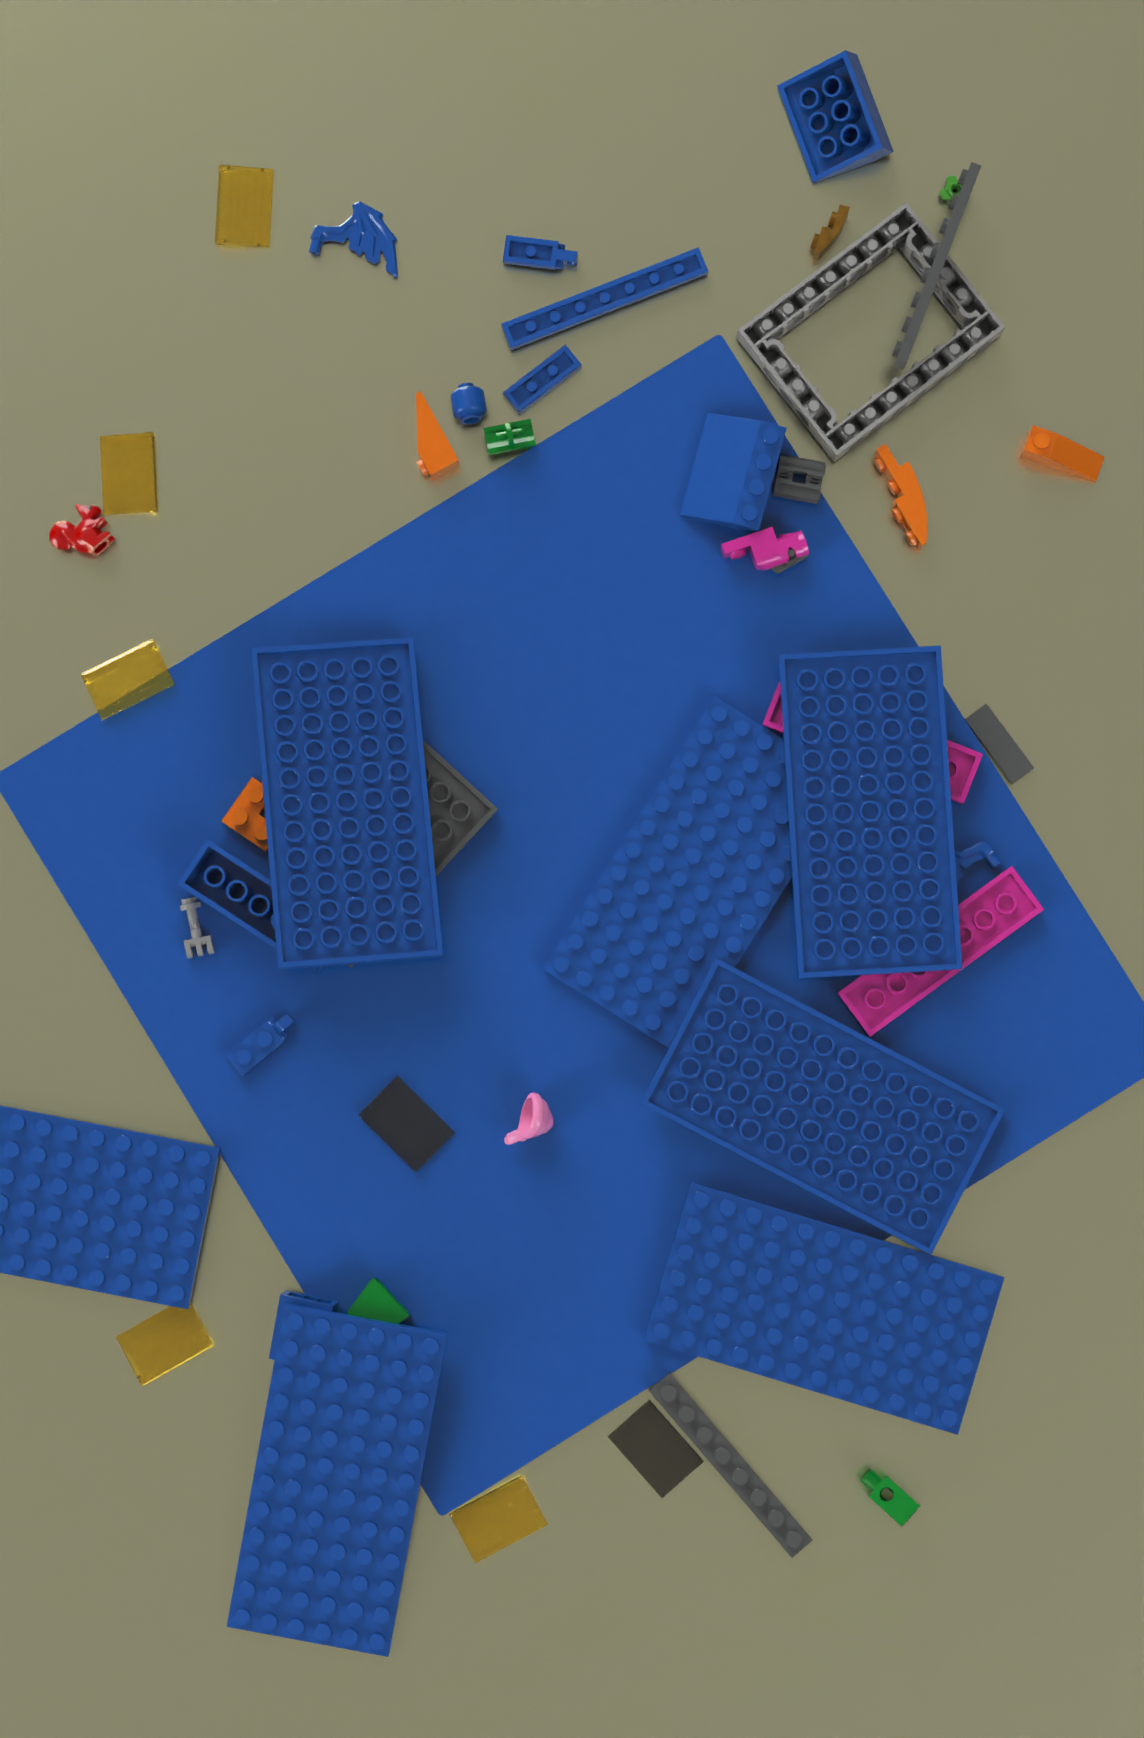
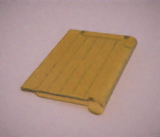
M219 165L215 228L216 245L269 247L273 169Z
M154 432L100 436L103 515L157 512Z
M153 638L81 673V677L102 720L175 685Z
M191 1302L189 1309L169 1306L116 1336L142 1386L214 1346Z
M522 1475L449 1513L475 1563L548 1525Z

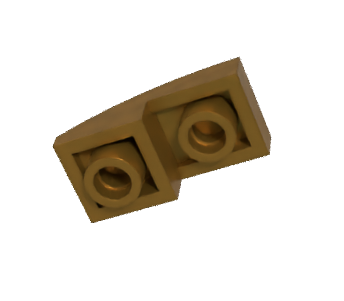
M840 204L838 212L832 211L828 224L830 228L822 226L820 235L814 234L810 248L815 250L813 259H820L834 244L845 224L850 207Z

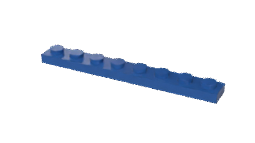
M698 247L501 323V327L510 349L514 350L708 274V269Z

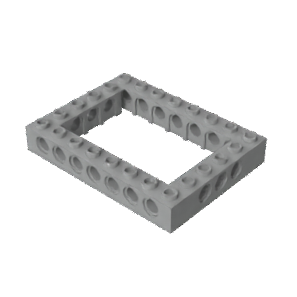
M907 202L738 329L737 340L833 462L1001 336L1005 329L1003 323L950 256L947 255L934 293L963 330L958 329L950 340L942 346L937 345L921 362L916 361L911 369L900 378L895 377L892 379L888 387L877 395L876 393L871 395L867 403L856 411L854 409L850 411L848 417L839 424L836 422L837 414L833 407H828L817 393L818 388L810 384L801 372L802 368L800 365H795L784 351L785 346L778 339L898 248L921 277L925 267L931 269L934 259L929 258L934 243H938V241Z

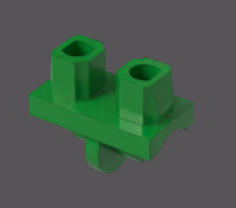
M531 419L483 428L489 455L536 446Z

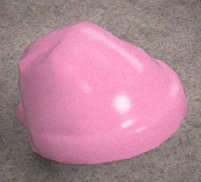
M530 1093L527 1096L521 1111L518 1129L507 1133L506 1137H504L506 1145L540 1136L552 1128L553 1115L547 1102L538 1093Z

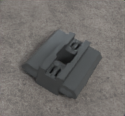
M781 454L778 459L776 481L772 490L773 496L792 499L795 502L802 501L818 504L821 496L822 479L826 469L825 462ZM793 474L806 476L805 484L792 482Z

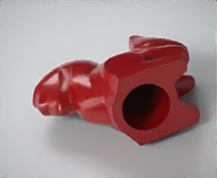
M76 504L75 507L82 517V521L77 526L69 521L57 522L50 530L49 541L58 550H68L72 547L81 553H90L94 556L100 555L115 541V538L111 536L109 531H102L108 522L104 517L100 518L102 511L98 506Z

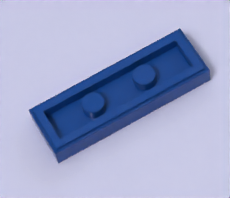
M565 344L503 392V396L520 415L579 370L582 365Z

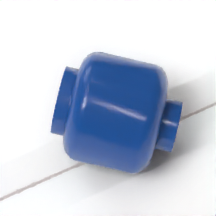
M473 383L460 384L458 389L453 391L450 396L453 416L458 421H461L462 424H476L487 413L484 391L480 387L474 386Z

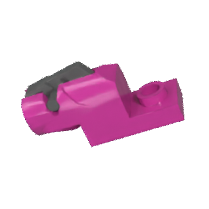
M773 527L723 543L720 548L723 558L730 557L731 560L747 555L745 551L749 550L756 570L771 569L776 574L796 565L809 556L808 545L801 530L794 533L778 535L779 538H776Z

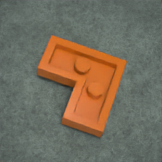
M252 777L224 816L222 822L267 852L265 818L260 815L264 810L262 783Z

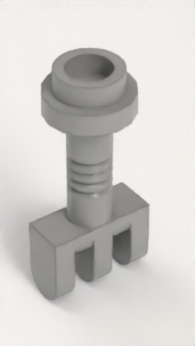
M197 897L182 899L180 911L186 910L192 939L184 940L187 958H193L192 947L195 946L198 957L204 956L202 945L205 944L207 945L209 955L214 954L211 935L202 936L198 920L197 908L202 907L201 901H198Z

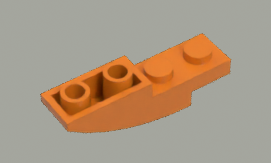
M884 444L876 449L874 453L876 458L873 461L879 472L882 473L884 471L888 477L887 485L892 494H898L899 496L892 504L893 509L891 512L898 523H903L907 530L905 536L910 545H916L917 549L921 550L927 541V514L921 487L909 461L899 466L887 445Z

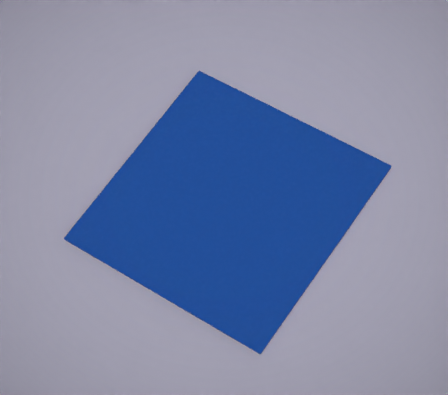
M716 335L0 771V793L215 1147L221 1148V1157L303 1292L307 1295L339 1301L337 1312L347 1314L368 1283L376 1276L411 1314L399 1324L448 1333L420 1483L437 1513L441 1516L448 1514L659 1382L668 1373L675 1372L699 1357L644 1340L691 1182L881 1240H886L892 1236L882 1229L640 1104L668 1048L543 970V967L714 696L762 725L780 681L779 654L919 647L823 494L821 493L818 504L802 501L795 502L792 499L773 496L772 490L776 481L778 466L775 469L759 531L773 527L776 538H779L778 535L801 530L809 549V556L805 560L781 573L776 574L771 569L756 570L749 550L745 551L747 555L739 559L723 558L720 549L721 544L749 534L680 516L708 413L760 420L778 425L721 335ZM784 436L779 457L781 454L798 457L792 445ZM793 474L792 482L805 484L806 476ZM413 637L423 740L498 808L493 817L436 877L443 957L355 964L352 968L347 964L323 966L318 975L305 968L278 970L277 951L275 948L197 898L198 901H201L202 907L197 908L202 936L211 935L214 954L209 955L207 945L205 944L202 945L204 956L198 957L195 946L192 947L193 958L188 959L184 940L192 939L186 910L180 911V905H182V899L196 896L177 884L207 839L270 879L268 851L265 852L222 822V819L252 777L262 783L251 648ZM944 687L947 740L983 754L964 804L961 805L951 801L954 848L965 850L981 841H986L995 849L994 853L1002 861L994 869L986 859L978 860L968 868H963L960 865L963 878L959 880L957 886L958 905L1012 866L1044 910L870 1037H868L837 994L861 975L798 979L792 878L735 968L1004 1108L1005 1111L965 1188L967 1189L1144 1078V1001ZM767 728L768 730L783 738L782 733ZM263 810L262 813L260 814V815H261L262 817H264V818H265V810ZM288 1013L295 1020V1023L285 1030L289 1035L284 1040L285 1042L245 1076H242L225 1055L266 1020L268 1021L273 1017L278 1021ZM530 1093H538L547 1102L553 1115L552 1128L540 1136L506 1145L504 1137H506L507 1133L518 1129L521 1111L527 1096Z

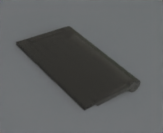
M398 1076L358 1115L415 1172L455 1133Z
M650 1400L646 1401L608 1436L661 1498L704 1462Z

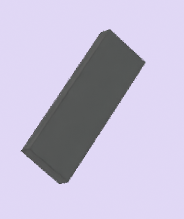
M987 703L965 719L977 739L1011 784L1034 769L1033 765Z

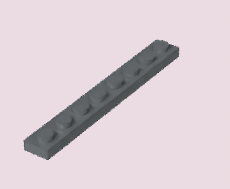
M971 162L969 169H963L957 183L962 186L959 195L953 193L948 209L953 210L950 219L944 218L939 233L943 234L940 244L934 243L929 258L934 259L931 269L925 267L920 280L921 283H924L921 293L916 291L910 306L915 308L912 318L906 317L901 331L906 333L903 342L897 341L892 356L896 357L895 367L903 370L905 368L981 165Z
M670 1373L649 1390L792 1558L812 1541L808 1533Z

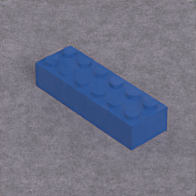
M207 839L177 885L276 949L270 879ZM323 966L309 967L305 969L309 970L315 975H318L319 971Z

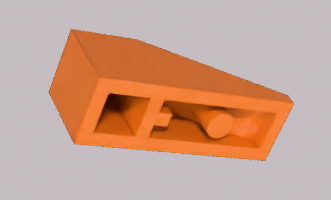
M419 391L416 393L418 455L420 460L416 463L423 476L428 474L431 480H434L460 466L422 392Z
M1032 425L1027 434L1020 455L1022 458L1092 482L1097 481L1104 460V456L1058 433Z

